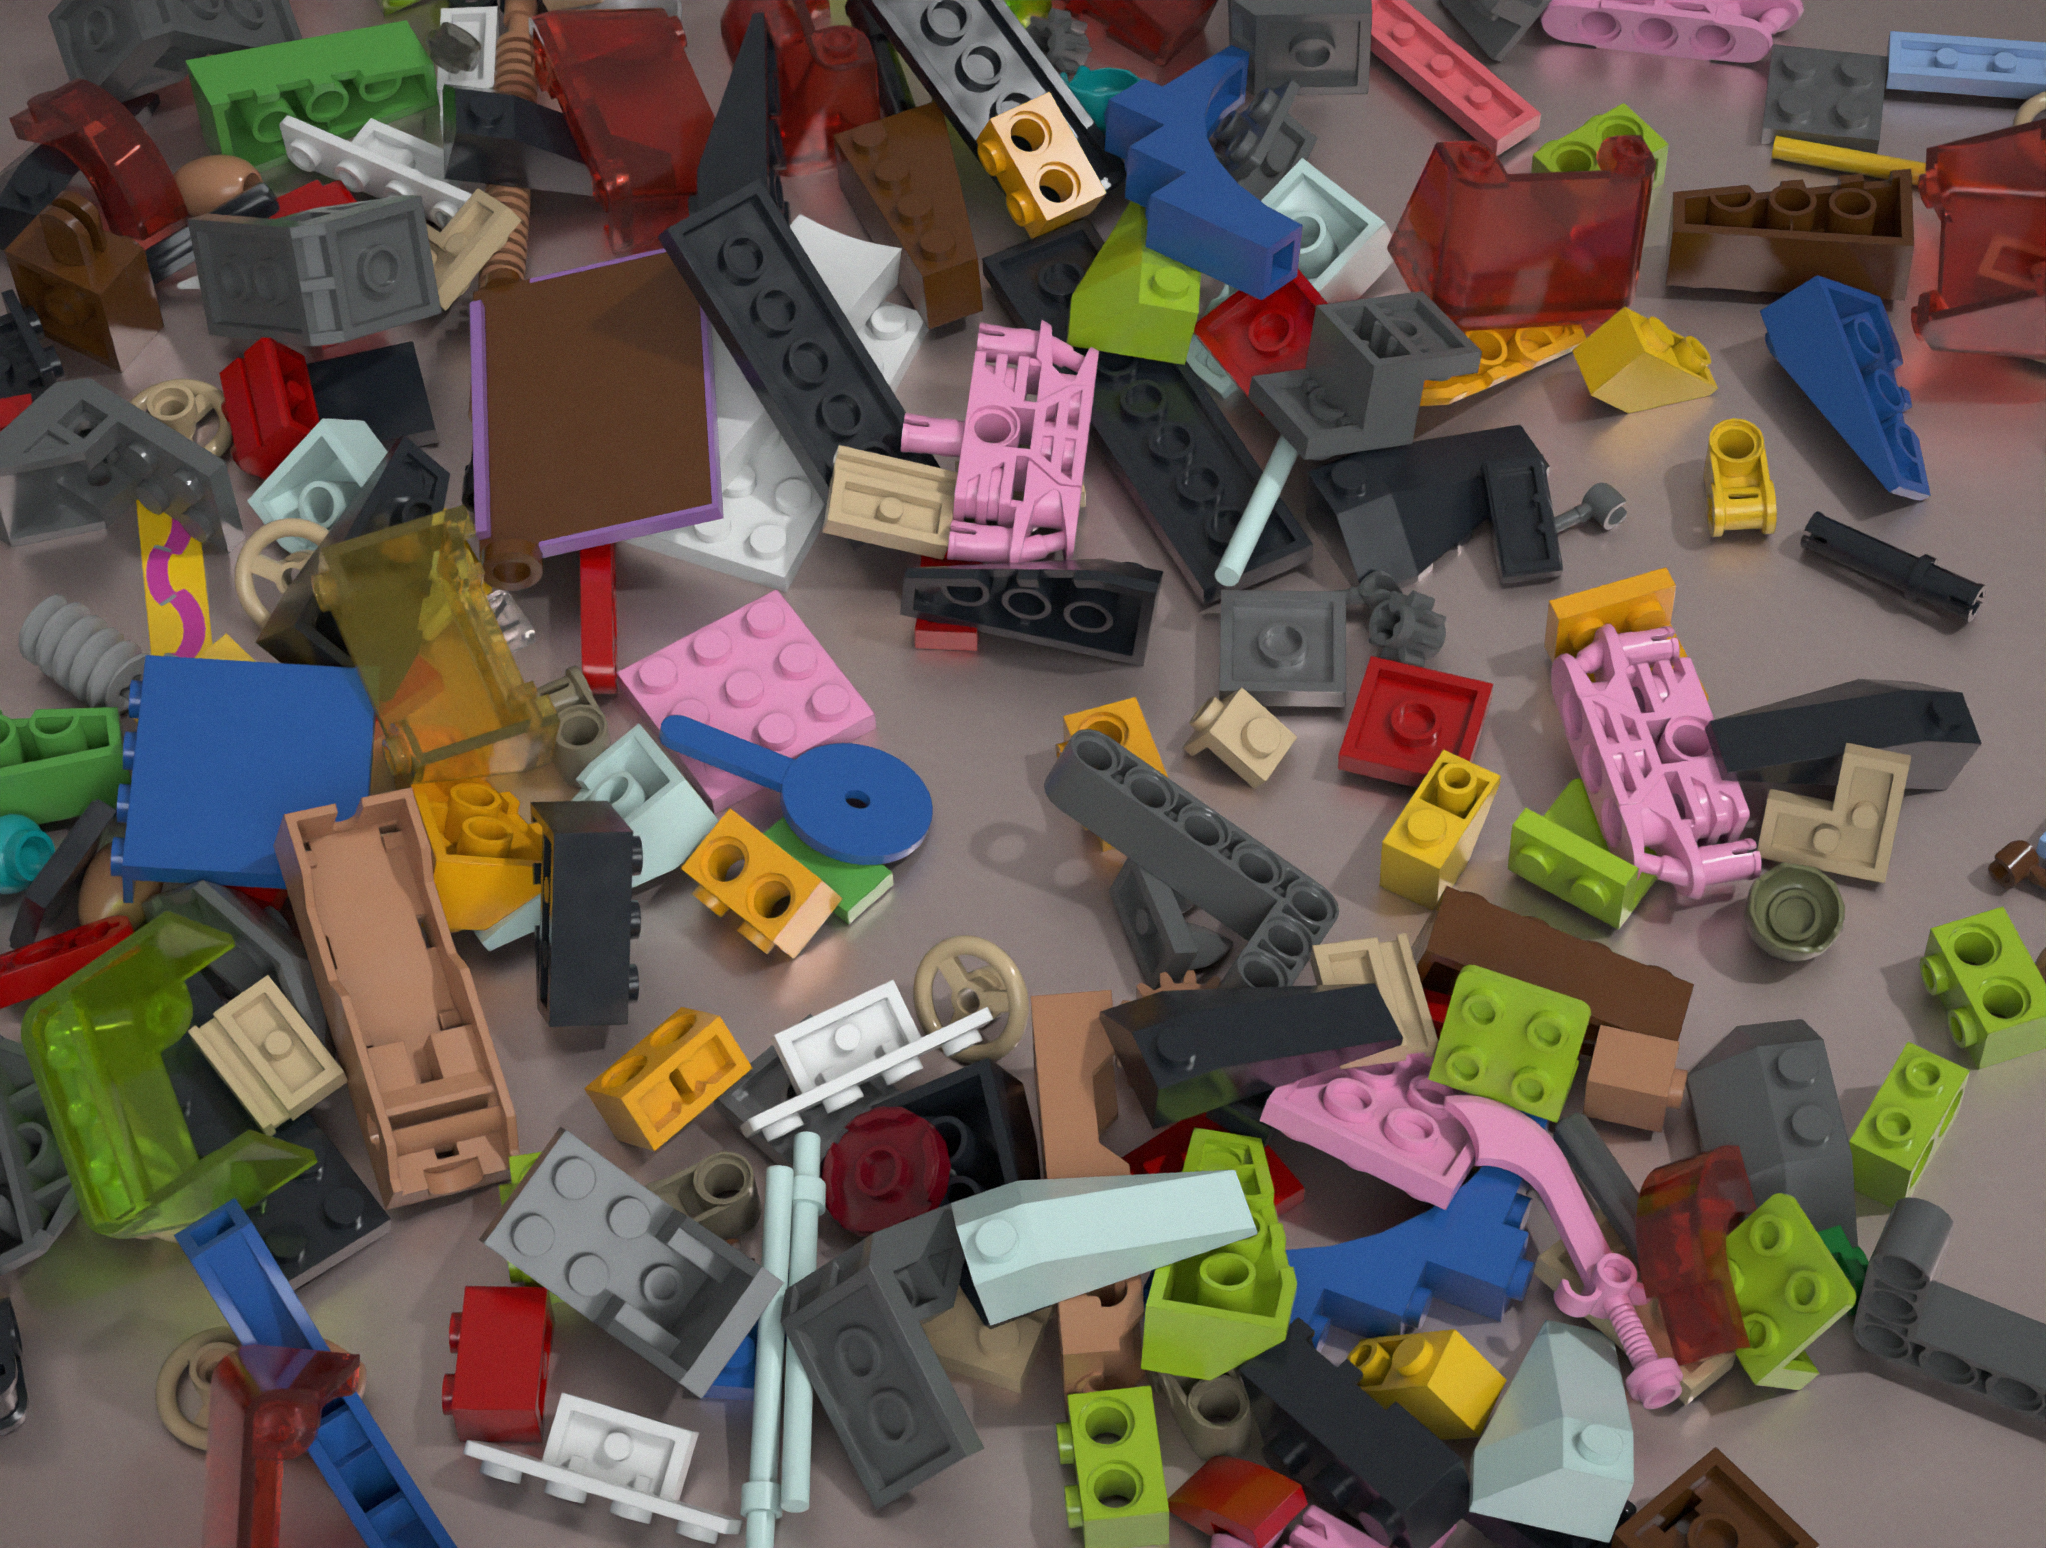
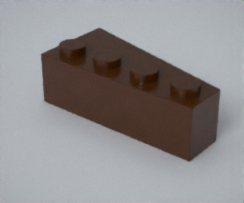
M935 101L833 135L840 189L874 243L902 248L898 281L927 328L932 329L983 311L978 256L945 117Z
M1911 169L1890 171L1889 180L1865 182L1862 174L1838 176L1837 185L1806 188L1803 179L1780 181V186L1772 191L1756 193L1749 185L1673 192L1666 244V285L1789 293L1818 275L1874 294L1881 299L1905 301L1914 251Z
M1446 886L1411 946L1422 988L1452 996L1461 969L1466 965H1476L1584 1001L1591 1009V1016L1583 1039V1048L1579 1060L1588 1063L1592 1061L1600 1025L1678 1041L1694 984L1675 977L1665 968L1642 964L1612 952L1609 947L1602 943L1582 940L1550 927L1548 923L1539 918L1519 915L1489 903L1487 899L1479 894L1459 891L1449 886Z

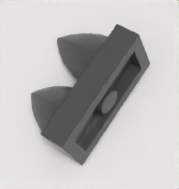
M1127 858L1110 887L1109 893L1150 988L1153 990L1160 988V973L1167 972L1174 983H1180L1187 970L1207 967L1219 961L1229 952L1233 946V941L1204 926L1185 921L1183 913L1194 905L1193 902L1136 862Z

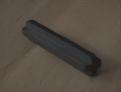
M259 182L206 214L268 219L279 212L280 205L272 189L265 182ZM188 225L144 250L153 285L158 284L195 262Z

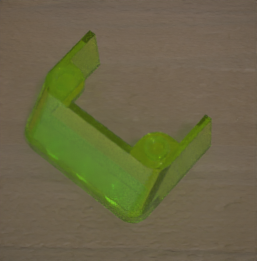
M169 910L163 912L35 1000L27 1009L21 1024V1041L83 1218L88 1227L94 1232L116 1239H129L188 1227L233 1198L237 1200L245 1211L318 1163L313 1150L252 1130L246 1131L221 1149L199 1160L160 1053L180 1040L191 1023L193 1005L185 980L236 945L231 934Z

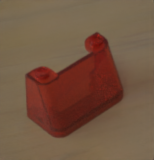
M729 0L720 18L722 44L732 70L753 13H765L777 44L782 115L771 117V120L776 119L779 124L787 162V169L778 170L779 174L785 177H798L837 168L833 135L881 119L877 63L868 38L857 28L846 25L815 30L813 20L817 16H819L820 20L831 18L829 0Z
M663 8L551 10L529 17L532 71L541 92L547 91L551 100L557 99L591 175L592 194L596 202L601 203L604 212H608L609 224L603 226V232L613 254L616 255L658 241L657 237L664 230L689 217L688 198L689 195L697 194V169L715 121V116L684 51L687 48V39L679 17L677 15L669 17Z
M2046 118L1927 148L1926 173L1919 175L1918 186L1924 206L1927 209L1934 208L1940 219L1941 232L1937 290L1933 289L1922 292L1919 295L1918 306H1914L1911 309V323L1917 340L1919 342L1926 341L1931 350L1940 352L2046 360Z
M1623 135L1606 138L1601 143L1596 155V160L1601 170L1508 174L1494 151L1482 142H1436L1389 241L1387 250L1411 293L1423 291L1461 331L1603 324L1624 306L1630 309L1635 299L1656 169L1655 158L1641 135Z
M246 1345L233 1350L222 1358L214 1369L210 1386L201 1548L279 1547L284 1460H292L300 1456L313 1444L318 1435L322 1409L328 1402L337 1397L352 1396L358 1390L360 1354Z

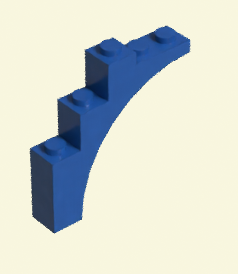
M1230 45L1164 86L1142 79L1110 98L1104 115L1106 124L1105 151L1125 160L1124 166L1127 172L1125 198L1146 207L1145 216L1148 221L1147 248L1263 300L1297 277L1303 225L1268 207L1240 186L1218 161L1208 140L1219 123L1230 112L1238 109L1245 103L1250 53Z
M1521 1111L1537 1122L1548 1133L1549 1120ZM1482 1166L1466 1184L1458 1189L1446 1210L1434 1206L1427 1212L1382 1233L1326 1247L1286 1250L1289 1266L1294 1267L1297 1279V1292L1289 1325L1296 1318L1300 1317L1315 1330L1312 1342L1314 1348L1321 1352L1330 1325L1365 1338L1403 1335L1407 1333L1409 1326L1420 1329L1428 1314L1432 1298L1501 1322L1511 1298L1520 1302L1523 1301L1534 1273L1535 1263L1526 1260L1529 1233L1523 1231L1533 1203V1198L1526 1196L1530 1184L1511 1171L1494 1166ZM1156 1269L1151 1270L1143 1287L1144 1322L1146 1303Z
M233 1198L176 1233L174 1237L366 1547L457 1548L364 1405L255 1226L237 1200Z

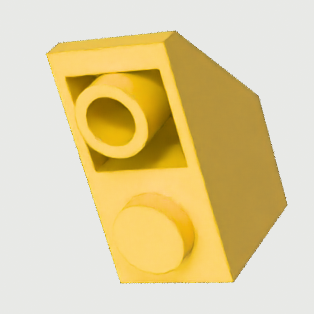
M1625 306L1572 350L1591 396L1628 414L1707 397L1718 389L1708 367L1711 364V357L1701 342L1693 336L1683 337L1669 330L1656 317L1646 318Z
M1443 750L1382 841L1379 886L1433 910L1446 886L1453 888L1466 868L1500 785L1501 776Z
M1455 1329L1360 1339L1357 1346L1351 1350L1346 1358L1363 1372V1379L1357 1385L1385 1410L1393 1403H1399L1440 1440L1480 1437L1507 1381Z

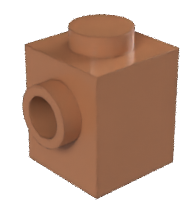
M1600 1025L1587 1078L1582 1114L1595 1119L1662 1133L1667 1107L1677 1110L1681 1108L1688 1076V1070L1676 1068L1680 1042Z

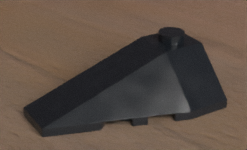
M764 12L753 13L697 169V194L689 195L688 198L689 216L760 178L788 225L792 224L790 203L784 201L782 182L778 170L787 169L786 150L783 148L779 124L776 119L771 120V117L782 115L777 44Z
M444 84L442 90L444 179L668 205L675 204L676 183L673 153L502 90Z
M147 93L98 112L77 107L0 172V249L5 250L48 204L51 205L61 191L69 190L76 192L97 206L160 104L159 95Z
M405 435L399 437L287 588L255 643L280 663L378 669L377 704L384 705L389 703L417 652L420 634L415 633L414 630L419 604L427 599L430 580L425 579L430 546L438 541L450 473Z
M1103 558L906 568L900 615L937 623L978 628L979 632L1144 666L1164 571L1146 568L1134 562H1118Z
M1375 983L1160 991L1100 1011L1099 1015L1102 1026L1153 1130L1400 1046L1403 1042V1036Z
M989 1057L870 1106L871 1110L877 1107H903L932 1123L945 1140L951 1168L947 1192L938 1208L1015 1181L1041 1180L1038 1144L1024 1085ZM965 1258L959 1286L987 1328L994 1329L1049 1307L1046 1306L990 1326Z

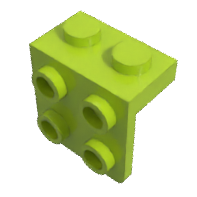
M1581 778L1569 782L1544 816L1525 808L1512 825L1508 870L1618 930L1657 879L1655 875L1641 872L1637 881L1639 868L1610 853ZM1644 847V853L1657 856L1653 849Z
M1466 965L1461 969L1455 983L1428 1080L1476 1096L1493 1099L1517 1110L1557 1123L1580 1061L1577 1059L1590 1020L1591 1009L1582 1000L1476 965Z
M1783 1193L1772 1195L1686 1273L1689 1281L1740 1360L1744 1370L1748 1373L1754 1384L1759 1386L1801 1390L1820 1374L1804 1349L1848 1312L1856 1301L1854 1288L1797 1200L1793 1196Z

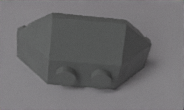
M205 880L152 895L141 904L151 936L153 937L167 929L226 1004L269 975L332 1057L336 1058L335 1044L304 944L293 935L290 925L275 908L268 905L262 909L243 892Z
M1803 1019L1736 1026L1688 1073L1686 1081L1711 1198L1742 1223L1772 1195L1776 1193L1789 1194L1797 1200L1817 1232L1841 1225L1851 1246H1858L1852 1153L1824 1039Z
M0 1035V1276L48 1251L98 1186L101 1174L99 1157L75 1067L69 1062L30 1046L6 1039Z

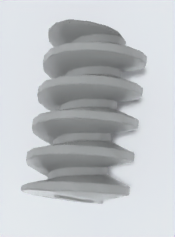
M58 593L50 596L32 610L19 632L18 647L22 657L33 665L38 666L39 670L50 678H54L60 686L68 691H72L77 699L85 704H89L90 708L118 707L120 715L129 711L131 680H143L145 655L150 654H142L141 647L131 640L125 641L124 635L114 627L108 628L106 621L98 615H91L90 609L82 603L73 602L68 604L66 597Z

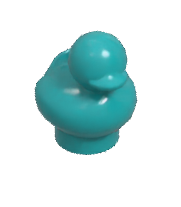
M8 814L0 817V894L12 895L29 888L55 852V846L51 838L41 831L40 827L33 820L21 814Z

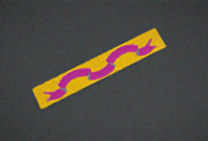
M137 499L136 507L151 655L198 658L213 645L202 542L189 535L177 520L164 512L160 515L152 513Z

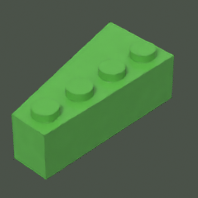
M407 20L185 60L204 141L212 155L225 154L242 158L251 163L259 173L291 161L286 153L279 126L287 115L347 140L355 137L370 118L384 124H389L439 104L434 64Z
M118 707L36 709L30 718L10 719L3 715L2 710H0V817L8 814H21L39 825L81 816L92 800L95 802L97 798L116 809L119 784H131L133 771L123 770L125 730Z

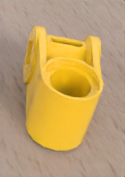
M1732 418L1723 420L1716 424L1710 432L1703 472L1709 534L1711 537H1721L1724 530L1760 529L1763 535L1774 534L1777 519L1776 495L1773 481L1769 476L1762 432L1756 425L1744 419Z

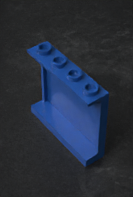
M145 655L143 680H131L129 692V718L138 719L137 732L125 731L123 744V770H133L131 784H119L117 797V823H127L125 838L113 837L111 849V876L122 877L123 903L134 902L136 881L191 884L205 880L225 886L287 889L273 846L283 815L336 804L338 814L335 822H340L351 818L355 814L361 798L370 796L377 709L378 669Z

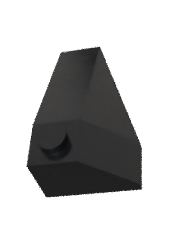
M1521 424L1414 441L1408 445L1356 452L1307 472L1306 519L1351 587L1359 586L1361 581L1370 573L1382 570L1390 574L1399 588L1403 589L1419 582L1433 570V562L1454 546L1456 549H1459L1472 538V530L1488 518L1480 472L1482 461L1541 453ZM1544 458L1546 473L1548 476L1550 473V465Z
M1857 679L1711 720L1705 727L1723 781L1838 785L1846 743L1910 755L1911 761L1905 788L1947 790L1982 744L1962 692L1914 681Z

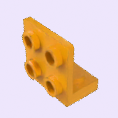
M1667 567L1549 600L1544 647L1552 663L1561 654L1567 653L1576 658L1578 652L1593 643L1595 633L1605 624H1611L1617 634L1646 631L1664 626L1672 627L1671 619L1676 584ZM1676 633L1673 637H1667V639L1676 638ZM1679 641V658L1688 657ZM1594 673L1586 674L1592 683L1596 682ZM1701 683V686H1702V688H1703L1704 694H1705L1706 699H1707V701H1708L1709 696H1708V694H1707L1705 688L1703 687V685H1702V683Z

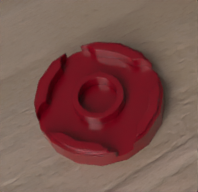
M877 1107L857 1115L844 1127L849 1131L842 1136L838 1144L832 1142L825 1155L821 1179L826 1184L825 1207L833 1219L839 1221L843 1228L863 1239L875 1232L937 1209L947 1192L951 1165L945 1140L932 1123L903 1107Z

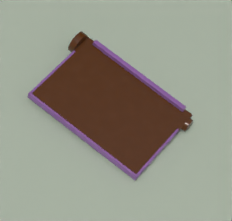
M661 248L522 281L520 275L509 268H498L490 271L485 277V289L473 291V302H469L475 534L479 539L480 574L484 582L493 588L505 591L526 589L541 579L543 575V558L723 519L712 324L666 250Z

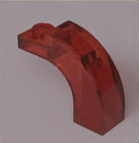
M76 78L55 90L43 92L30 98L26 103L27 109L9 118L17 139L53 146L66 154L78 166L98 198L111 233L117 236L125 235L132 239L144 241L189 215L172 172L151 137L124 105L98 85L85 79Z
M1739 1145L1719 1146L1660 1165L1647 1175L1639 1193L1636 1210V1246L1641 1279L1646 1299L1658 1298L1673 1355L1679 1366L1693 1365L1750 1348L1731 1279L1726 1253V1231L1729 1220L1751 1214L1757 1210Z

